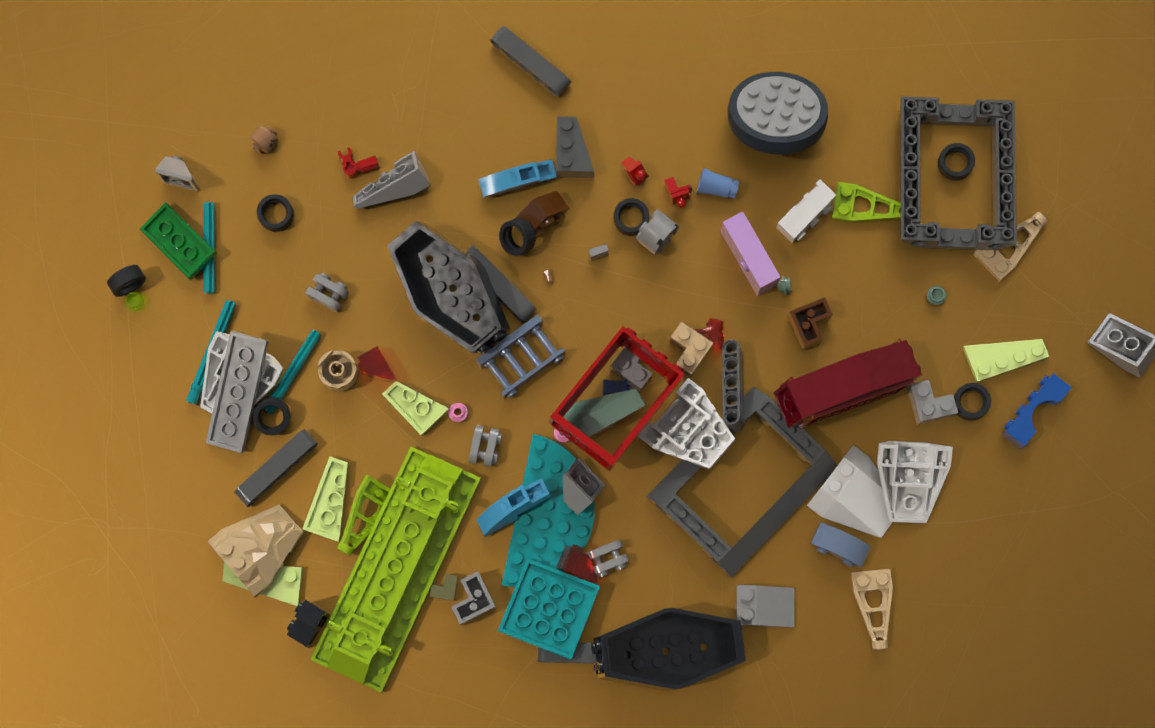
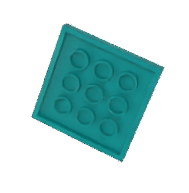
M527 558L498 632L572 661L600 586Z

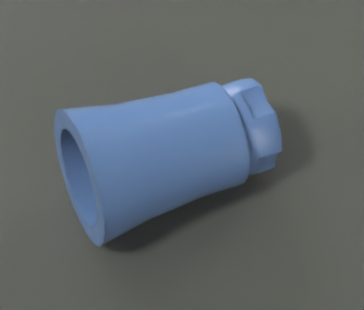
M703 168L697 193L735 199L739 181Z

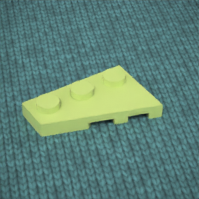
M397 381L382 393L421 436L450 410Z

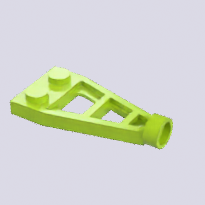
M838 182L832 220L852 223L901 219V214L899 213L901 203L859 185ZM857 196L870 201L869 211L857 213L853 210L854 200ZM881 202L889 205V212L887 214L875 213V203Z
M369 475L364 477L356 491L342 540L337 546L338 550L349 556L370 533L390 491V488ZM366 499L378 505L377 511L369 518L363 516L361 512ZM387 505V508H386V510H385V512H384V514H383L381 520L383 519V517H384V515H385V513H386V511H387V509H388V507H389L388 505ZM359 518L366 522V526L357 535L352 531L356 519Z

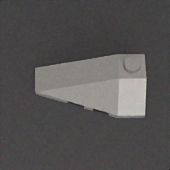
M413 151L394 163L395 167L388 173L385 171L381 173V177L376 183H369L352 197L354 207L358 209L414 195L430 186L428 175L416 152Z

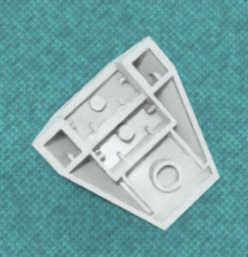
M216 331L208 348L200 405L202 409L211 414L230 336L220 331ZM267 352L255 404L276 385L284 369L274 356Z
M887 441L879 443L877 465L890 522L927 523L951 467L953 447L926 442Z
M854 445L807 505V507L824 519L879 538L884 535L893 523L888 519L879 471L869 456Z

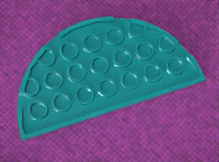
M536 434L532 436L522 485L526 487L542 478L551 497L518 515L519 519L515 520L502 586L505 587L516 586L527 558L559 571H566L586 547L594 525V501L578 515L564 502L563 475L575 462L576 458L558 443Z

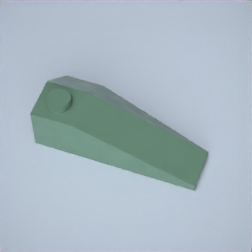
M632 389L579 401L565 414V419L592 439L645 407L646 404L638 389Z

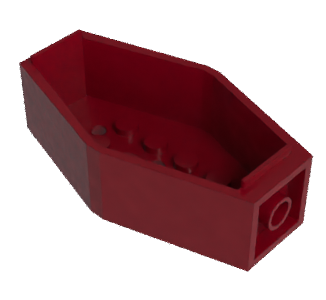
M898 339L893 344L853 355L793 379V377H790L773 394L788 428L798 425L802 428L897 394L914 383V380L922 376L921 367L913 355L912 347L908 344L907 340L901 341V339Z

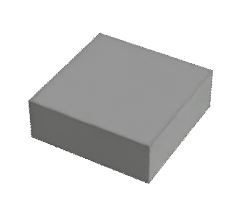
M607 244L589 250L591 261L609 255Z

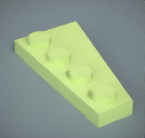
M1043 339L962 347L976 383L1049 357Z
M329 456L302 528L303 530L340 543L348 462Z
M224 562L222 581L247 589ZM282 566L274 575L272 584L261 594L298 606L303 568Z

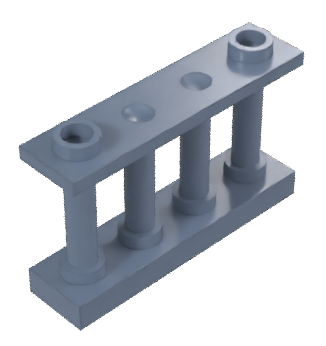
M539 315L533 317L476 359L480 368H489L505 390L501 392V395L504 399L518 393L517 389L551 364L555 363L556 365L565 358V349L562 348L557 351L542 332L541 325H543V321ZM530 333L537 336L551 355L544 362H541L525 341L526 336ZM515 344L517 346L520 345L536 367L527 374L510 352V348ZM500 355L506 358L521 378L512 385L495 364L496 361L494 359Z

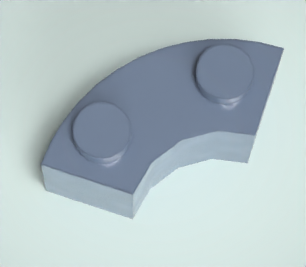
M820 523L811 544L817 547L816 551L819 553L834 555L842 559L844 565L851 568L853 565L862 567L871 547L860 539L824 523Z

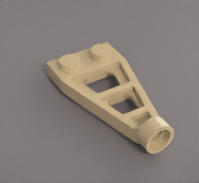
M1037 212L1032 218L1018 224L1017 232L1024 229L1029 237L1023 244L1017 241V244L1014 245L1015 252L1009 259H1006L998 250H976L973 255L998 281H1001L1015 268L1039 230L1048 221L1042 213Z
M891 570L851 572L853 594L872 641V649H888L887 633L893 591ZM867 591H881V605L876 608L869 607L865 599V593ZM870 613H882L881 627L872 626ZM880 637L882 640L876 641V638Z

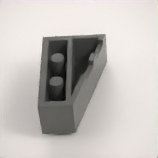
M557 116V177L594 178V169L577 117Z

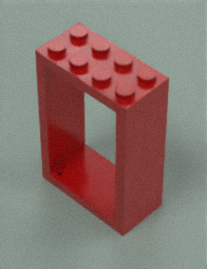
M624 326L621 327L553 412L548 423L608 471H611L685 375L679 365L671 364L667 361L668 358L660 351H654L648 341L645 339L640 340L636 337L637 334L629 327L626 329ZM625 347L664 377L668 386L615 453L611 455L563 417L617 349Z

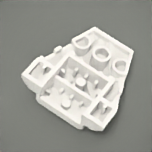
M688 378L677 390L678 398L655 424L650 422L638 437L655 450L711 469L732 445L735 438L717 413L714 405L711 404L704 390Z

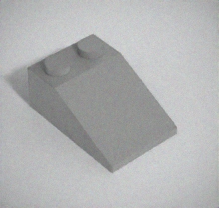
M1111 313L1107 315L1088 341L1089 345L1123 370L1139 378L1155 358V335Z
M737 585L735 589V620L741 621V626L794 627V588Z

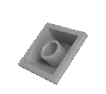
M165 156L155 169V173L163 183L199 191V186L187 165L182 161V158L178 156H172L171 158Z
M577 458L563 475L564 502L577 515L590 505L605 487V484L580 458Z

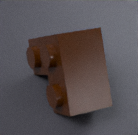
M554 191L534 198L516 218L527 220L534 228L537 237L543 233L544 227L550 225L553 221L559 222L564 219L565 213L570 208L558 191Z
M825 297L794 309L788 314V319L802 351L816 346L822 341L817 324L830 320L833 315Z

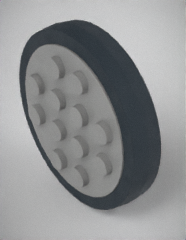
M765 72L745 79L734 89L728 105V121L734 135L748 147L768 154H793L811 147L821 138L828 121V105L821 90L809 80L786 72Z

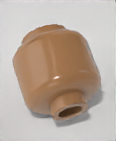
M265 125V127L259 126L250 137V141L253 144L251 147L258 153L262 151L269 153L278 142L277 132L268 125Z

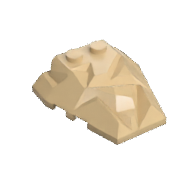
M276 505L221 529L207 542L256 598L272 584L277 570L282 568L288 553L291 554L304 532L280 505Z

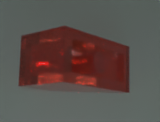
M378 346L357 357L360 361L357 365L362 374L366 372L370 378L389 383L397 381Z
M573 544L572 547L565 546L557 568L596 584L597 578L589 555L584 553V549Z

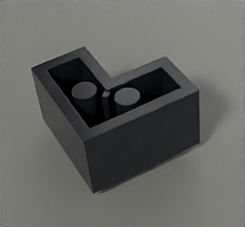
M305 600L296 607L295 617L297 619L296 621L292 620L287 627L289 631L287 635L305 647L310 648L330 614Z

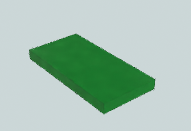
M166 202L140 228L155 246L190 280L217 254Z

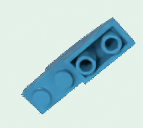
M550 159L500 171L480 178L478 182L482 196L485 198L517 190L520 187L557 178L553 161Z
M542 478L526 487L521 485L491 505L480 515L477 522L486 537L519 519V514L550 498L551 495Z

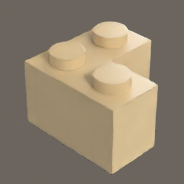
M683 322L679 324L670 338L672 344L684 351L676 364L683 369L682 372L686 376L691 378L711 350L713 342Z

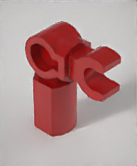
M349 147L347 148L348 154L346 156H343L341 151H338V156L343 161L344 174L349 179L356 178L360 172L365 173L380 168L376 155L359 160L355 164L354 159H352V150Z

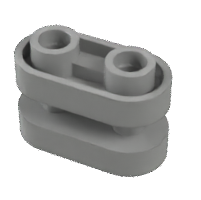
M324 273L316 274L312 280L316 284L315 288L308 287L304 294L330 310L338 312L341 304L337 301L339 297L342 299L347 297L349 293L346 290L347 286L341 282L334 283L330 281L331 278ZM322 289L331 292L332 296L328 297L322 294Z
M476 425L468 459L469 463L476 464L478 459L484 460L483 466L491 467L492 464H496L498 453L495 452L496 445H500L502 439L499 429L491 428L490 433H485L484 426ZM482 440L488 441L486 452L480 451Z
M621 540L585 553L587 562L593 560L595 566L591 568L593 576L597 575L598 578L608 575V571L616 568V571L627 567L626 563L629 562L627 554L620 555L619 549L624 547ZM612 553L614 559L603 563L601 557Z

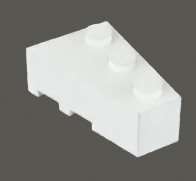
M820 179L816 182V187L809 193L807 192L803 196L804 198L777 224L776 228L791 243L796 239L800 241L807 234L805 231L809 227L813 228L820 221L818 218L822 214L827 215L833 208L831 205L836 194Z

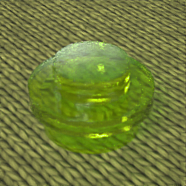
M132 292L125 297L124 304L130 311H138L143 307L144 299L139 293Z

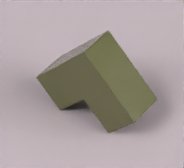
M446 574L444 586L431 585L430 598L455 601L458 576Z

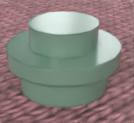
M782 276V280L778 282L780 292H784V295H788V293L792 292L790 277L785 278V276Z
M933 286L927 292V299L933 305H940L946 299V292L940 286Z

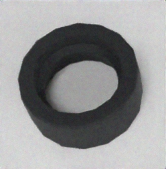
M962 143L947 145L938 158L939 171L949 180L959 181L965 179L975 166L973 151ZM954 151L960 152L966 157L967 166L963 171L954 172L946 166L945 159L949 153Z
M277 194L264 197L258 204L256 211L257 218L262 226L272 232H280L287 229L294 218L293 207L288 199ZM272 203H280L286 208L285 219L277 224L268 222L264 215L266 207Z
M628 198L619 202L613 216L614 225L617 230L628 236L638 235L640 232L639 228L645 221L649 222L650 217L645 203L635 198ZM631 206L638 208L643 216L642 222L633 228L623 225L620 219L621 212Z
M516 218L505 222L501 226L499 240L507 253L518 256L533 249L536 242V234L534 228L527 220ZM513 226L522 233V247H519L513 240Z
M130 265L114 273L108 279L107 285L115 297H121L142 286L146 277L138 265Z
M965 384L954 394L958 410L957 415L964 420H978L990 409V393L980 384ZM976 391L981 395L983 406L978 412L970 413L962 408L960 401L965 392Z
M265 398L255 407L253 414L254 425L258 431L265 435H278L285 431L289 425L290 409L280 398ZM270 405L280 408L283 412L281 424L276 427H268L263 424L260 417L263 408Z

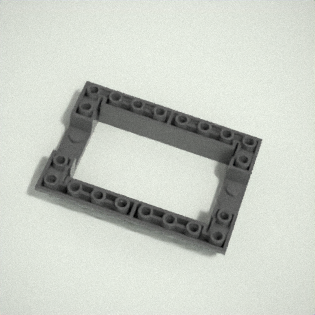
M901 96V241L917 248L997 250L1017 244L1015 101L977 99L974 105L939 104V98ZM920 123L992 126L993 227L978 224L976 229L940 228V223L933 222L920 224Z
M755 387L744 396V424L756 413L767 427L771 426L797 451L796 454L804 462L807 461L811 465L757 523L731 548L676 495L702 468V466L686 460H682L647 496L673 523H677L703 548V551L730 577L755 554L837 467L828 452L803 428H800L799 425L788 428L779 406L769 396Z

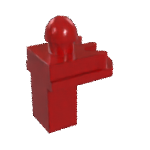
M629 156L621 162L633 185L637 186L649 177L639 160L636 162Z
M674 177L665 179V187L672 204L677 203L678 207L684 208L686 206L685 200L690 199L689 196L693 190L691 185L678 188Z

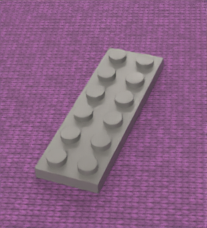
M230 331L207 434V444L239 453L244 452L269 340Z

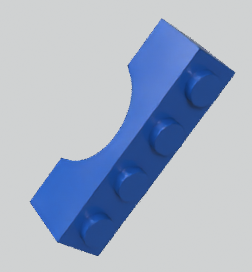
M1054 373L1049 377L1046 375L1040 381L1039 385L1041 387L1038 391L1033 390L1028 396L1029 402L1027 405L1024 406L1022 404L1015 412L1018 416L1014 421L1010 419L1003 427L1005 432L1002 435L1020 449L1036 433L1032 423L1034 409L1040 404L1057 405L1072 388Z

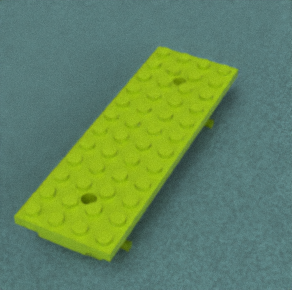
M410 447L310 660L381 693L383 692L430 591L431 585L480 483V477ZM387 505H388V509H387V511H386V513H385L383 519L381 520V518H382V516H383V514H384V512H385V510H386V508H387Z

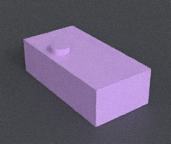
M741 212L724 221L720 232L756 295L759 296L776 287L780 280V275L745 214Z

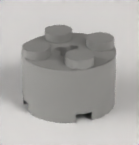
M657 209L652 214L650 222L645 221L639 228L640 232L635 239L656 255L671 241V233L675 236L679 226Z

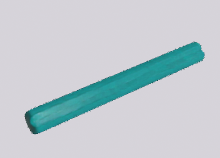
M206 202L203 204V239L215 250V204L213 202ZM215 256L203 267V289L205 294L215 293Z
M315 330L310 332L270 397L282 400L320 339L321 334ZM270 405L263 409L267 413L273 414L277 406Z

